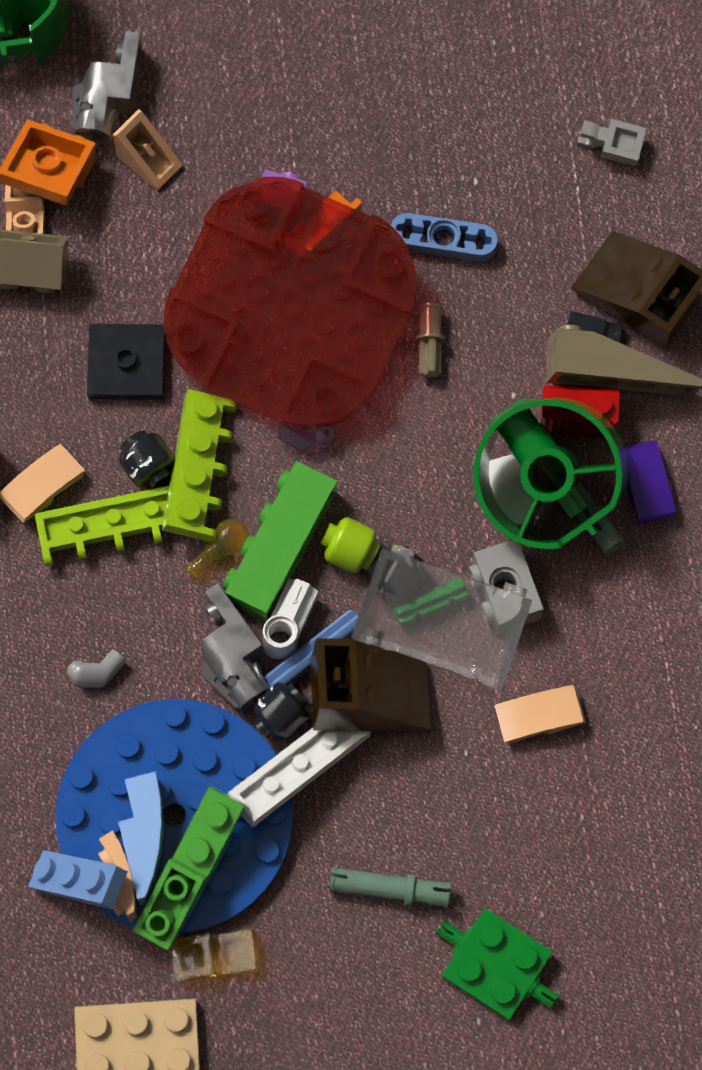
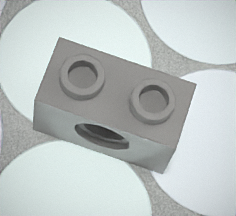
M511 540L474 552L472 566L468 567V571L474 588L481 587L485 601L481 602V608L487 624L494 623L497 633L541 620L543 606L520 543ZM500 580H505L513 585L514 590L508 594H501L495 590L493 585Z

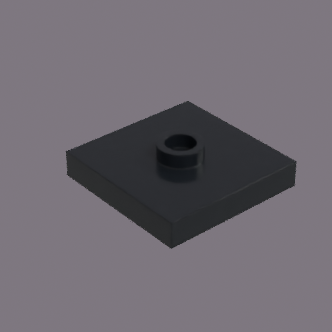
M89 324L87 398L163 399L164 324Z

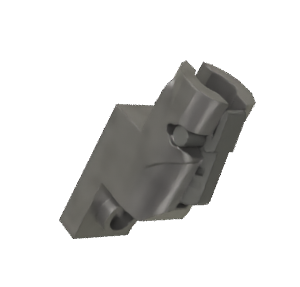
M125 31L124 44L117 45L115 63L92 62L85 73L83 82L73 86V129L76 135L95 142L96 145L109 143L119 114H133L143 50L140 33Z
M217 583L205 591L208 604L204 606V609L216 626L221 623L223 625L201 641L203 660L205 662L201 674L235 710L244 713L254 707L256 700L270 689L257 661L253 663L254 660L263 655L262 644Z

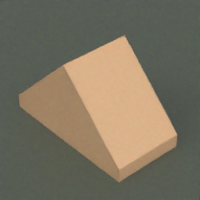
M137 110L113 134L117 158L154 189L159 190L183 165L142 110Z

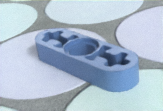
M411 213L400 214L391 223V242L397 249L402 251L474 262L488 261L496 252L497 234L490 226L485 224ZM405 226L412 227L409 239L402 238L401 231L404 230ZM424 228H428L427 242H422ZM439 230H448L453 234L454 241L449 245L442 246L434 241L433 235ZM461 233H465L464 248L459 247ZM478 237L485 238L486 244L483 250L476 249V243L474 242L477 241Z

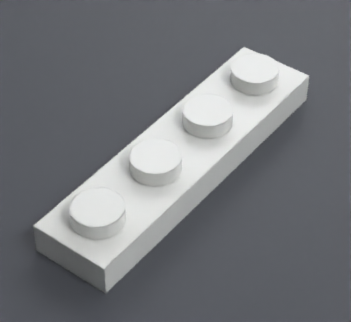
M312 728L229 791L228 794L247 804L241 816L253 828L368 739L371 732L319 731Z

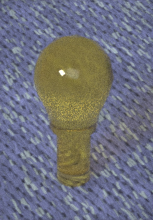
M227 519L219 523L215 529L217 531L216 541L208 542L204 546L205 550L184 570L195 580L215 561L219 562L223 558L240 551L249 536L244 523L237 519Z

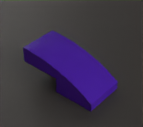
M656 440L624 447L628 460L627 482L629 485V498L638 524L676 517L668 477Z

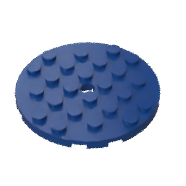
M167 699L148 702L125 710L98 727L83 742L68 764L61 781L56 803L55 825L60 852L64 855L103 862L98 855L99 852L104 850L99 839L113 830L127 859L118 822L134 818L124 779L156 771L163 813L168 808L178 805L186 812V817L178 826L167 825L163 820L162 856L154 885L155 888L169 859L173 858L208 787L214 786L228 794L229 791L274 758L276 754L267 741L251 725L231 712L212 704L193 700ZM292 798L253 828L242 816L240 817L222 859L179 935L203 932L202 930L213 928L224 922L228 923L253 906L254 902L266 891L269 885L271 886L284 863L291 841L293 827ZM137 900V918L131 922L125 912L117 916L113 909L96 907L108 917L134 929L146 905L140 906Z

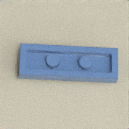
M43 850L40 859L34 867L33 876L28 887L39 893L113 909L128 871L117 865Z

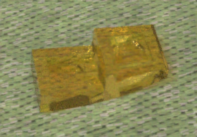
M253 929L219 935L203 934L176 939L171 946L176 981L260 971L256 931Z

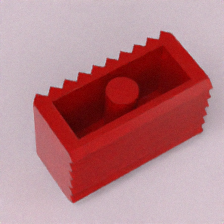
M543 385L541 399L558 397L582 402L600 412L617 429L620 390ZM540 406L539 423L542 422L550 435L555 433L559 436L562 433L565 437L568 434L572 437L577 434L580 438L583 435L587 438L591 435L595 439L598 436L602 439L605 438L602 432L590 420L575 411L558 406Z

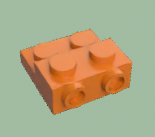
M27 119L0 167V183L67 206L76 188L82 187L95 163L96 143L82 136L72 135L54 129L50 125L40 124Z

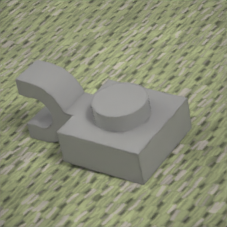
M611 119L608 128L584 120L577 146L586 148L603 147L601 158L636 167L646 128Z

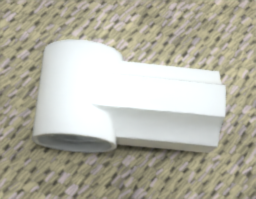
M288 578L271 617L264 624L263 648L267 655L273 659H287L296 651L299 636L319 595V591L314 589L309 583L299 579L292 580ZM282 631L287 633L290 639L285 643H276L270 636L275 632Z

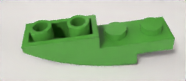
M214 786L208 787L173 858L169 859L133 932L166 950L171 948L232 839L230 837L247 804Z

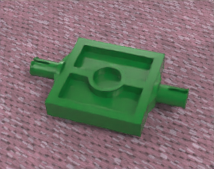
M484 908L475 924L464 933L445 919L443 920L441 927L453 935H450L440 927L435 934L453 944L455 948L453 958L441 975L442 977L508 1020L511 1019L520 1003L529 998V996H532L551 1009L554 1002L541 993H544L554 1001H556L559 994L539 981L542 968L553 951L487 908Z

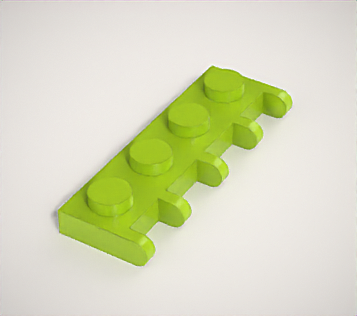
M192 389L187 390L184 397L162 531L207 542L216 541L217 531L204 527L207 509L212 511L221 510L222 500L209 496L212 475L224 477L227 474L228 467L225 464L215 462L218 442L230 443L232 441L233 433L220 428L222 412L235 413L237 411L238 403L236 401Z
M169 486L35 513L45 566L53 565L51 552L77 547L78 557L83 559L87 558L85 545L107 540H115L117 551L125 550L122 537L152 531L154 542H162L160 529L163 528Z

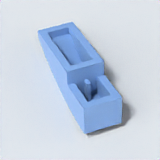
M156 771L124 779L134 818L118 822L140 906L146 905L152 894L162 856L164 833L163 804Z

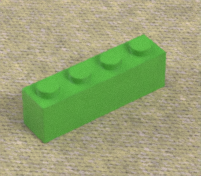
M298 461L295 462L291 471L286 469L283 471L276 485V490L279 493L274 503L267 502L258 519V523L262 524L255 537L249 535L240 553L244 557L238 569H230L222 586L235 608L264 622L271 617L288 578H292L337 494V480Z

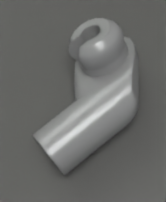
M112 649L99 664L85 663L80 660L73 661L68 666L67 675L73 684L79 687L101 688L117 674L127 661L117 651Z

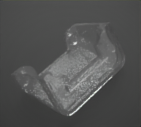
M393 544L391 551L382 548L351 639L368 645H383V649L407 655L459 673L470 679L475 677L478 681L483 682L484 685L502 691L533 601L526 597L528 589L505 582L504 588L501 589L414 559L416 551L397 544Z

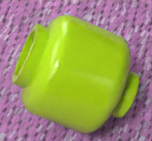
M348 517L340 520L337 526L330 523L320 544L326 546L325 560L351 574L358 573L361 569L367 571L380 547V543L376 541L375 530Z

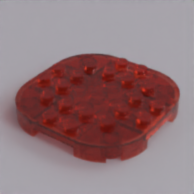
M285 177L256 178L257 181L247 183L238 188L235 186L224 193L212 205L203 219L205 224L174 289L170 288L166 299L164 330L168 345L183 372L193 382L211 393L227 398L244 408L285 426L298 429H320L333 426L345 421L361 410L377 389L414 308L417 291L415 266L403 238L390 224L374 214L371 216L310 190L304 187V183Z

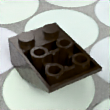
M612 231L573 284L571 290L665 349L702 297V269L679 254Z
M316 638L310 659L313 730L431 732L427 664L425 660L356 639Z

